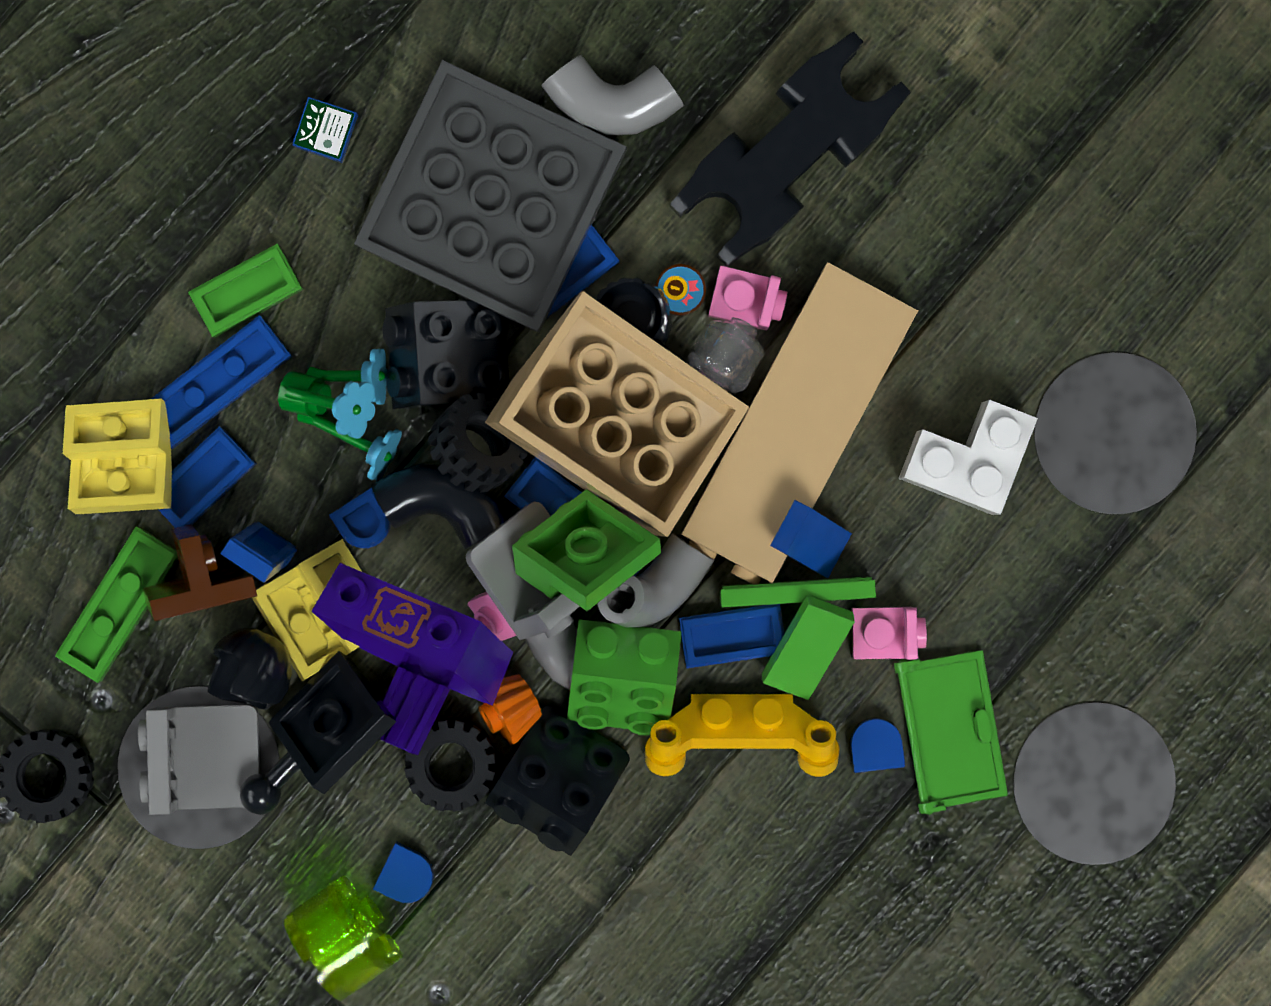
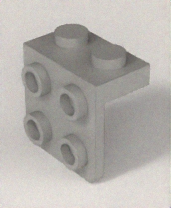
M532 502L523 507L472 547L466 554L467 564L519 640L545 633L547 638L557 635L574 621L570 614L579 607L562 593H559L553 599L549 598L515 572L512 545L524 533L533 530L550 517L545 507L539 502Z
M252 705L156 707L146 711V720L139 721L140 751H147L148 771L141 772L140 798L142 803L149 802V815L171 814L176 810L244 808L240 800L241 786L248 777L260 774L259 716L256 707Z

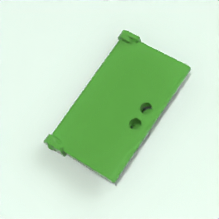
M983 650L922 661L920 659H901L899 662H895L894 669L899 677L920 803H918L919 813L930 815L933 812L944 811L948 806L1008 796Z

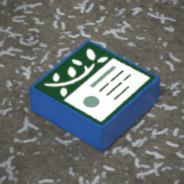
M308 97L292 145L295 148L342 163L358 114Z

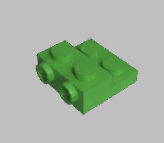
M587 489L570 502L561 505L552 516L533 530L524 533L512 545L515 572L518 576L549 598L553 599L559 593H562L586 611L590 610L661 554V544L658 537Z

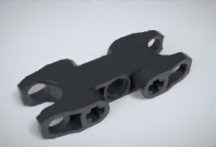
M854 31L829 49L812 56L779 88L776 95L789 107L791 112L760 142L750 149L735 132L730 134L699 163L689 182L671 202L670 208L680 218L707 198L718 197L726 199L735 206L740 217V228L735 236L723 246V249L717 256L726 267H729L754 248L769 242L804 208V205L788 188L829 150L845 168L849 166L879 138L889 119L909 97L911 91L902 82L894 85L883 96L874 101L863 102L855 100L846 93L841 82V71L864 43Z

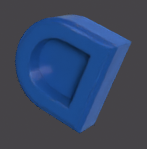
M372 488L329 515L342 537L349 544L358 548H371L379 545L386 539L391 528V523L381 509Z
M880 718L867 719L857 725L850 739L854 773L905 767L902 738L894 725Z
M396 841L373 890L398 902H416L427 894L433 883L434 873L432 865L423 854Z

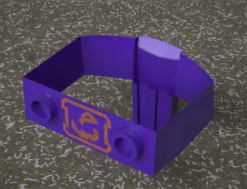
M339 563L312 609V612L342 639L348 640L359 646V648L398 666L382 701L397 722L380 740L415 755L419 754L450 689L493 706L513 655V651L481 621L342 563Z

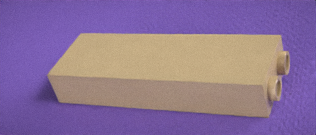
M827 262L681 535L690 539L688 543L690 546L712 559H715L718 554L735 563L731 573L753 585L759 584L762 578L773 583L787 555L770 546L794 500L813 509L918 310Z

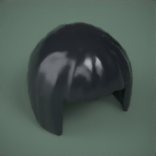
M638 277L635 279L621 278L617 282L609 283L606 288L599 292L597 295L599 303L662 347L666 344L671 332L672 321L669 303L659 287L655 286L652 282H644Z
M242 628L224 636L215 645L213 654L218 657L210 679L209 694L218 697L220 700L247 703L263 710H267L272 705L278 704L283 700L289 690L292 669L290 655L279 639L255 628Z

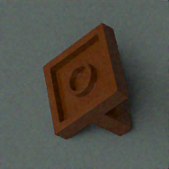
M191 524L171 529L183 578L143 588L147 608L154 621L257 596L253 575L238 565L217 570L211 541L207 539L206 534L199 535Z

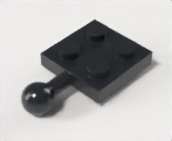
M338 651L268 722L288 752L266 774H254L248 777L242 784L240 800L249 812L263 815L273 811L281 799L280 788L299 769L312 788L325 794L397 722L351 658Z

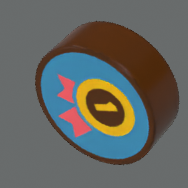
M676 264L666 268L659 275L655 285L663 291L670 306V314L674 316H687L694 313L702 305L706 295V284L700 272L685 264Z

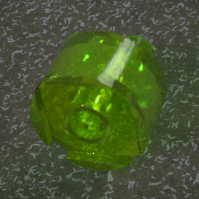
M344 875L296 907L284 920L288 937L304 963L308 960L313 963L320 972V974L315 976L317 981L330 995L339 1001L357 992L403 958L401 950L392 937L387 933L383 934L378 925L384 921V917L376 904L368 896L360 900L357 890Z

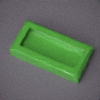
M276 244L188 293L211 336L216 338L304 289L280 245Z
M807 595L762 672L763 684L809 700L855 623L853 612Z

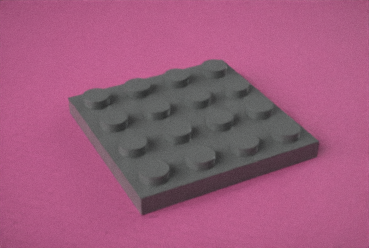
M442 60L354 245L540 333L625 156L627 147Z

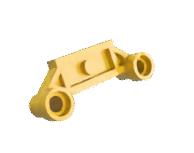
M691 694V703L668 720L658 721L652 726L650 737L645 745V762L649 770L654 774L672 776L682 770L686 761V752L690 749H794L798 751V764L800 768L811 776L822 777L829 775L836 769L840 749L836 740L834 726L827 721L815 719L793 703V694Z

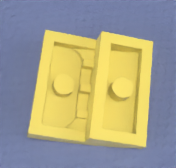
M148 399L66 405L62 454L71 460L68 509L75 514L171 508V444L164 400Z
M343 539L256 590L257 596L252 597L274 636L287 649L291 664L302 682L319 672L338 651L348 655L360 647L348 640L342 639L312 612L313 607L339 563L361 571Z

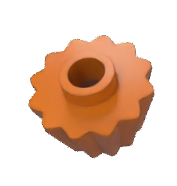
M519 674L503 678L493 706L484 703L478 707L492 733L500 731L502 737L506 738L510 745L517 743L542 716L541 708L534 693Z

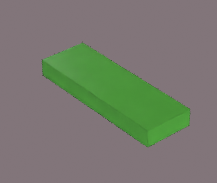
M136 526L55 657L95 682H102L147 610L143 588L164 583L178 560L176 549L141 527Z
M872 577L787 581L755 585H722V588H719L721 607L803 603L807 595L823 601L876 598L875 580Z

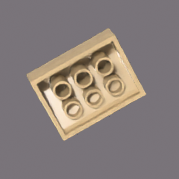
M582 291L512 379L485 423L582 489L589 490L653 535L668 537L746 414L749 406Z

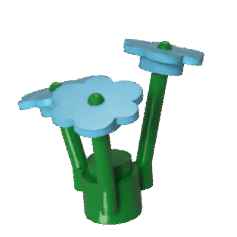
M372 349L370 361H364L361 370H323L310 367L306 374L290 371L284 376L278 393V402L281 410L297 413L298 422L314 425L367 452L365 461L371 465L367 474L369 479L380 480L396 455L397 446L402 437L401 430H390L384 438L378 436L373 443L362 438L367 428V421H370L375 414V406L371 402L383 405L386 400V376L388 370L386 368V353L384 349ZM326 382H348L344 387L343 393L336 398L331 397V388L325 384ZM327 409H332V414L337 419V422L335 424L318 414L322 415Z

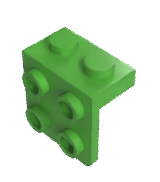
M579 619L567 719L577 721L580 726L587 729L613 727L629 729L638 735H650L651 728L655 723L661 720H668L671 717L677 683L681 631L648 627H623L614 623Z

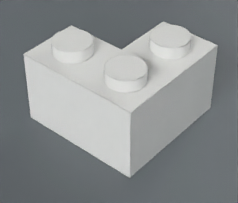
M992 400L982 402L966 445L923 429L916 431L898 479L991 515H1001L1038 418Z

